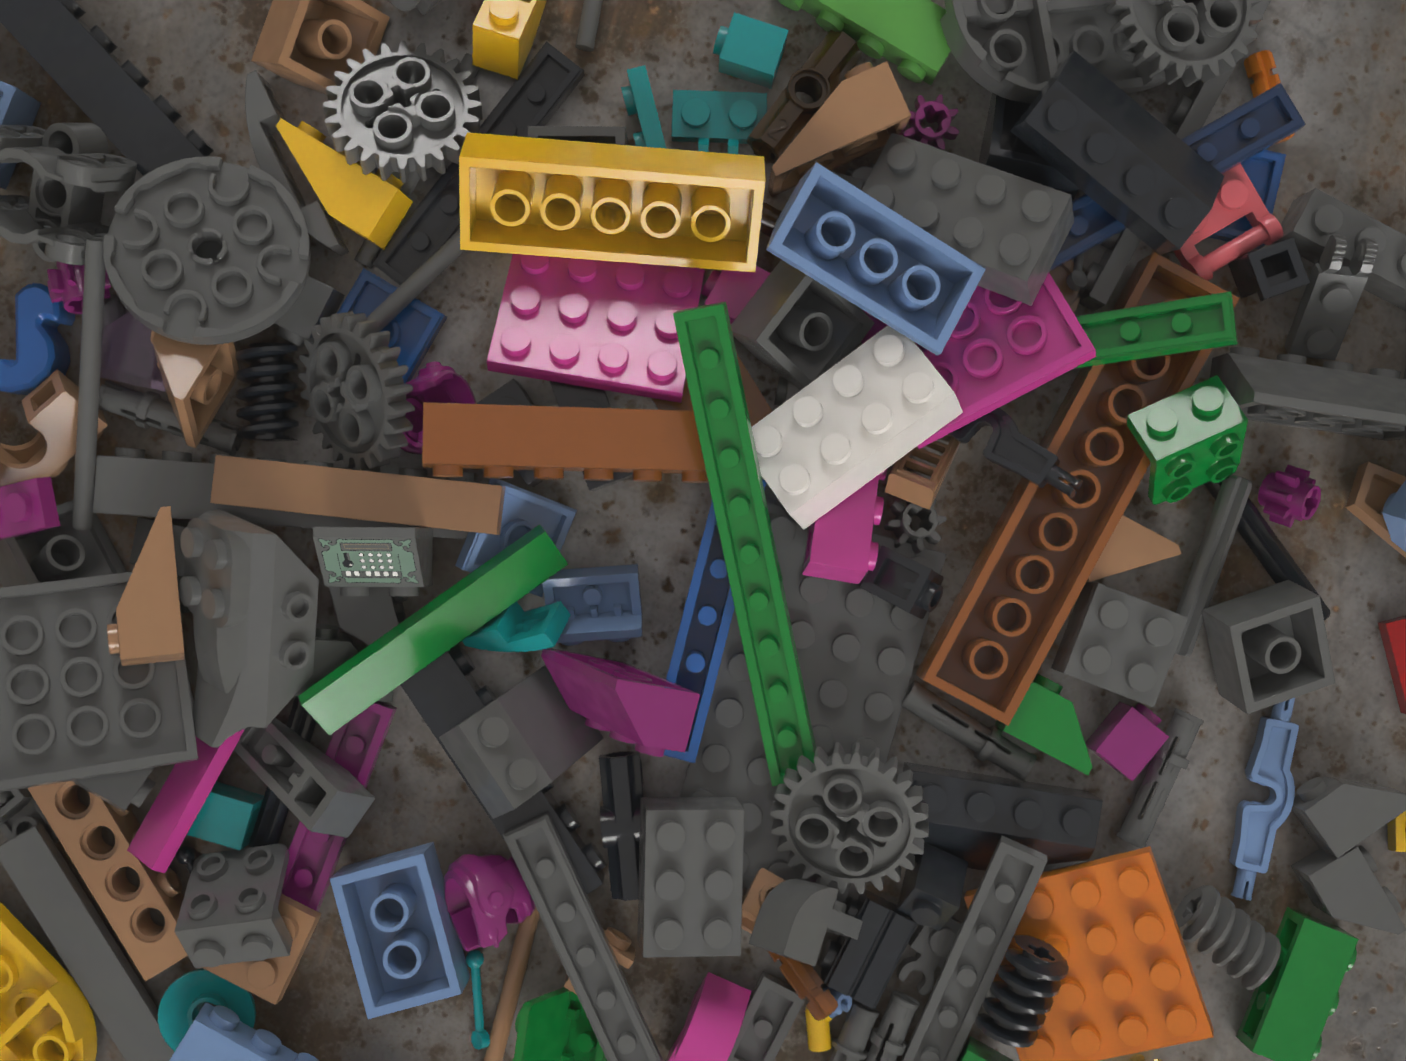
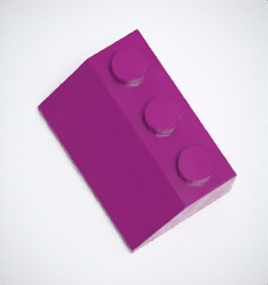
M553 648L542 650L541 657L568 708L586 717V726L609 731L610 738L635 744L634 749L644 754L663 757L665 749L679 752L686 751L700 697L699 693L621 661Z

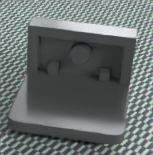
M280 843L243 848L241 850L207 853L195 859L174 931L195 968L216 967L223 964L263 961L269 958L290 956L293 939L278 910L290 855L286 845Z

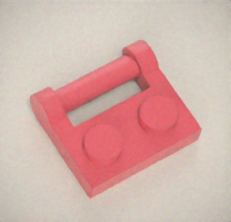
M1241 163L1223 173L1224 178L1212 209L1179 250L1174 251L1183 268L1207 281L1213 278L1215 271L1261 244L1271 245L1283 237V229L1280 222L1267 210ZM1243 216L1247 217L1252 226L1251 229L1205 256L1198 253L1194 246L1195 244Z

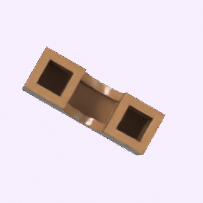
M58 369L21 400L28 423L37 429L38 433L31 441L22 445L10 446L0 443V487L33 478L56 477L65 469L69 459L76 454L79 386ZM100 409L98 413L97 440L103 434L104 428L108 426L103 410Z

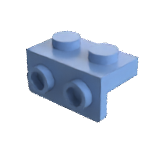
M638 564L562 569L543 582L545 605L561 601L571 614L557 643L572 646L584 641L594 640L623 642L642 636V603Z

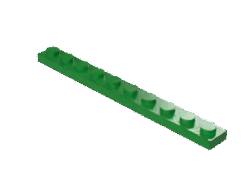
M725 301L678 310L673 313L773 787L778 784H785L783 779L787 768L798 771L797 763L801 755L814 763L816 745L727 303Z

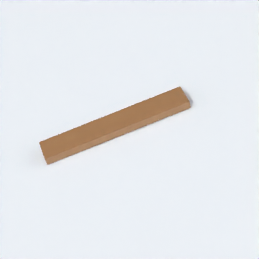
M216 455L210 503L500 535L505 486Z

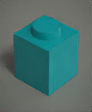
M734 12L729 28L720 26L714 44L713 54L719 55V72L772 89L786 47L789 30Z
M216 781L187 835L233 849H243L249 845L264 795Z

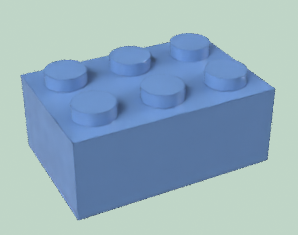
M434 842L343 866L330 878L368 1019L462 994L470 979V974L460 939L453 926L446 905L444 878Z

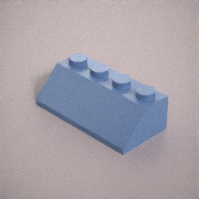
M817 162L799 180L776 221L766 248L770 253L937 356L942 353L986 270Z

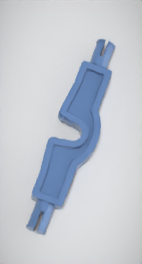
M1295 698L1273 705L1271 717L1262 716L1260 718L1256 740L1245 769V774L1249 781L1267 786L1270 790V796L1264 802L1243 800L1237 806L1234 840L1229 862L1237 867L1234 886L1231 895L1236 898L1252 900L1257 872L1264 874L1268 871L1276 830L1285 822L1294 803L1295 784L1290 767L1299 726L1290 722Z

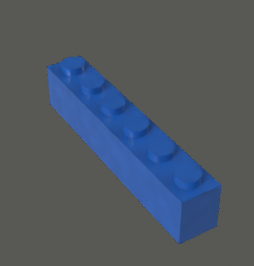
M762 480L765 491L766 481ZM712 501L666 680L700 694L686 751L679 752L665 749L664 756L691 763L696 761L735 608Z

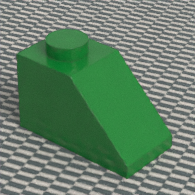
M1037 673L1009 726L996 720L994 725L1021 741L1089 775L1092 763L1073 702L1059 695L1063 686Z

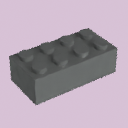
M891 133L862 188V191L985 268L986 270L977 286L1032 306L1074 224L1071 194L895 133Z

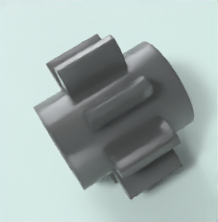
M936 499L930 510L906 501L907 507L896 501L889 507L890 511L896 515V518L888 522L884 529L894 531L897 538L894 544L895 548L900 547L906 542L912 544L914 554H919L924 548L923 539L933 545L942 539L934 530L937 526L947 521V518L937 515L936 510L933 508L936 504ZM914 515L922 520L917 531H913L909 527L912 521L911 518Z

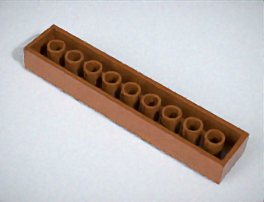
M1153 252L1137 263L1112 310L1227 291ZM1232 294L1233 306L1235 308L1240 298ZM1213 348L1080 368L1039 444L1058 457L1060 468L1083 480L1080 489L1078 490L1062 480V482L1074 488L1077 492L1074 497L1069 498L1068 495L1048 483L1043 488H1039L1021 477L915 675L1009 726L1151 463L1129 430L1127 415L1193 386Z

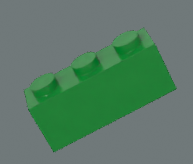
M1287 907L1276 933V937L1281 944L1279 959L1270 976L1259 987L1254 989L1236 1037L1253 1053L1273 1061H1312L1321 1050V1034L1327 1018L1337 1009L1339 1003L1338 991L1344 975L1351 970L1356 961V945L1359 939L1338 926Z

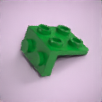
M1218 375L1127 415L1129 430L1151 462L1148 497L1154 505L1165 501L1169 503L1177 502L1189 495L1194 488L1209 481L1212 483L1224 481L1236 472L1240 464L1248 419Z
M563 987L526 1001L523 1004L515 1021L517 1039L512 1061H607L575 993Z

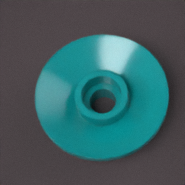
M203 968L181 975L168 987L160 1001L158 1024L163 1039L175 1052L206 1002L231 1009L238 1015L241 1022L254 1028L256 1007L251 992Z

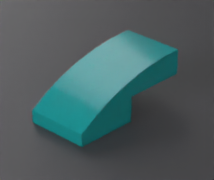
M516 601L463 639L462 642L467 647L496 652H528L555 647L571 614L561 601L524 611Z

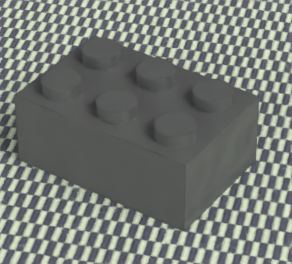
M736 797L640 798L637 940L643 958L741 956L744 808Z

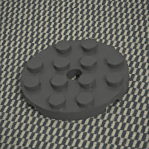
M206 156L181 159L160 166L147 173L128 188L114 207L116 214L110 224L108 235L104 234L103 257L109 280L125 308L139 322L154 332L184 343L199 345L225 344L246 339L260 333L278 321L296 302L304 288L310 269L311 245L307 225L301 209L290 192L263 170L252 165L246 168L222 161L221 157ZM215 241L222 245V250L217 255L218 259L213 261L212 258L204 259L198 257L195 254L197 247L203 242Z

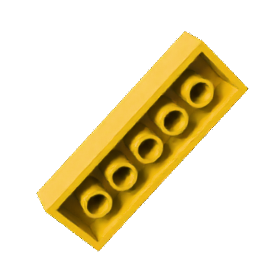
M467 132L459 155L460 250L755 273L766 183L764 156Z

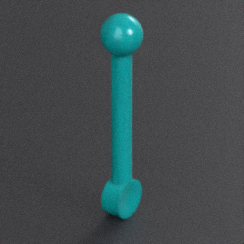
M471 950L466 956V963L471 968L475 1031L471 1034V1042L475 1049L480 1050L488 1047L490 1043L489 1034L484 1029L480 967L484 962V956L479 950Z

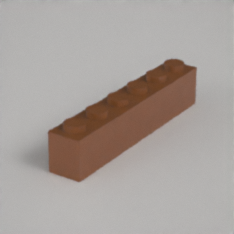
M423 402L422 465L423 467L433 468V476L463 477V468L484 469L483 477L514 478V470H534V479L557 480L564 479V471H584V480L610 481L613 480V472H633V481L660 482L662 481V473L681 474V482L708 483L694 411Z

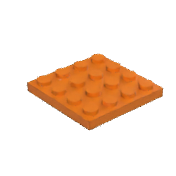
M1151 846L1042 872L1014 936L1028 935L1052 945L1066 959L1069 970L1066 977L1060 980L1061 987L1058 994L1052 997L1054 1002L1050 1011L1045 1013L1046 1019L1042 1028L1037 1030L1038 1036L1035 1043L1029 1047H1015L1020 1061H1099L1214 1037V1029ZM977 889L966 891L964 895L968 909ZM1013 936V938H1012V940H1011V942H1010V945H1009L1008 949H1009V948H1016V949L1023 950V949L1015 942V939H1014V936ZM1004 956L1000 965L1007 964L1013 966ZM996 973L993 981L1005 982L1000 978L999 974Z

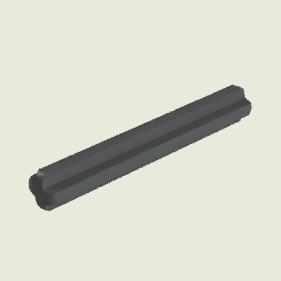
M1231 475L1222 482L1176 613L1189 619L1175 654L1190 656L1193 652L1204 621L1202 609L1208 608L1252 488V482L1246 478Z

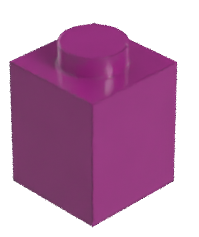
M1119 701L1085 744L1119 774L1133 781L1169 736L1157 727L1162 720L1143 704L1138 702L1133 708Z

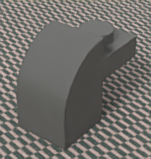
M789 879L778 884L765 898L759 910L749 944L805 964L816 966L826 931L858 940L863 921L845 914L847 905L836 901L838 889L802 879Z

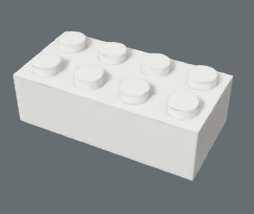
M886 326L752 426L761 476L789 515L804 530L963 413L955 392L915 342L890 326Z

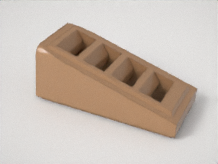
M948 434L940 438L949 442L948 445L938 441L926 445V447L943 453L942 456L915 447L895 462L889 474L885 492L930 510L961 443ZM912 457H918L937 466L936 468L914 460ZM907 468L931 476V478L929 480L927 478L907 471Z

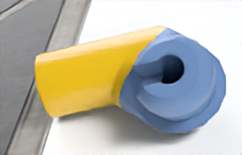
M827 985L822 989L824 991L829 989L838 1002L837 1009L827 1018L817 1021L807 1007L805 1008L808 1048L813 1052H823L832 1048L829 1022L837 1015H840L842 1010L848 1012L852 1006V997L846 996Z

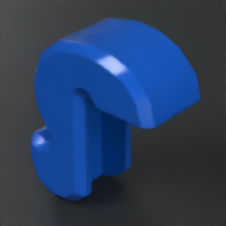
M40 283L28 284L15 295L16 360L0 359L1 392L28 395L57 369L66 376L70 365L69 347L58 332L57 327L59 324L73 325L75 314L65 310L63 301L52 303L48 286Z

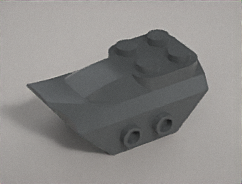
M221 509L204 512L198 518L191 519L187 528L181 533L180 543L185 559L184 577L179 582L180 600L194 614V640L198 659L197 683L192 711L195 736L211 747H219L227 738L245 728H266L313 675L319 579L275 533Z

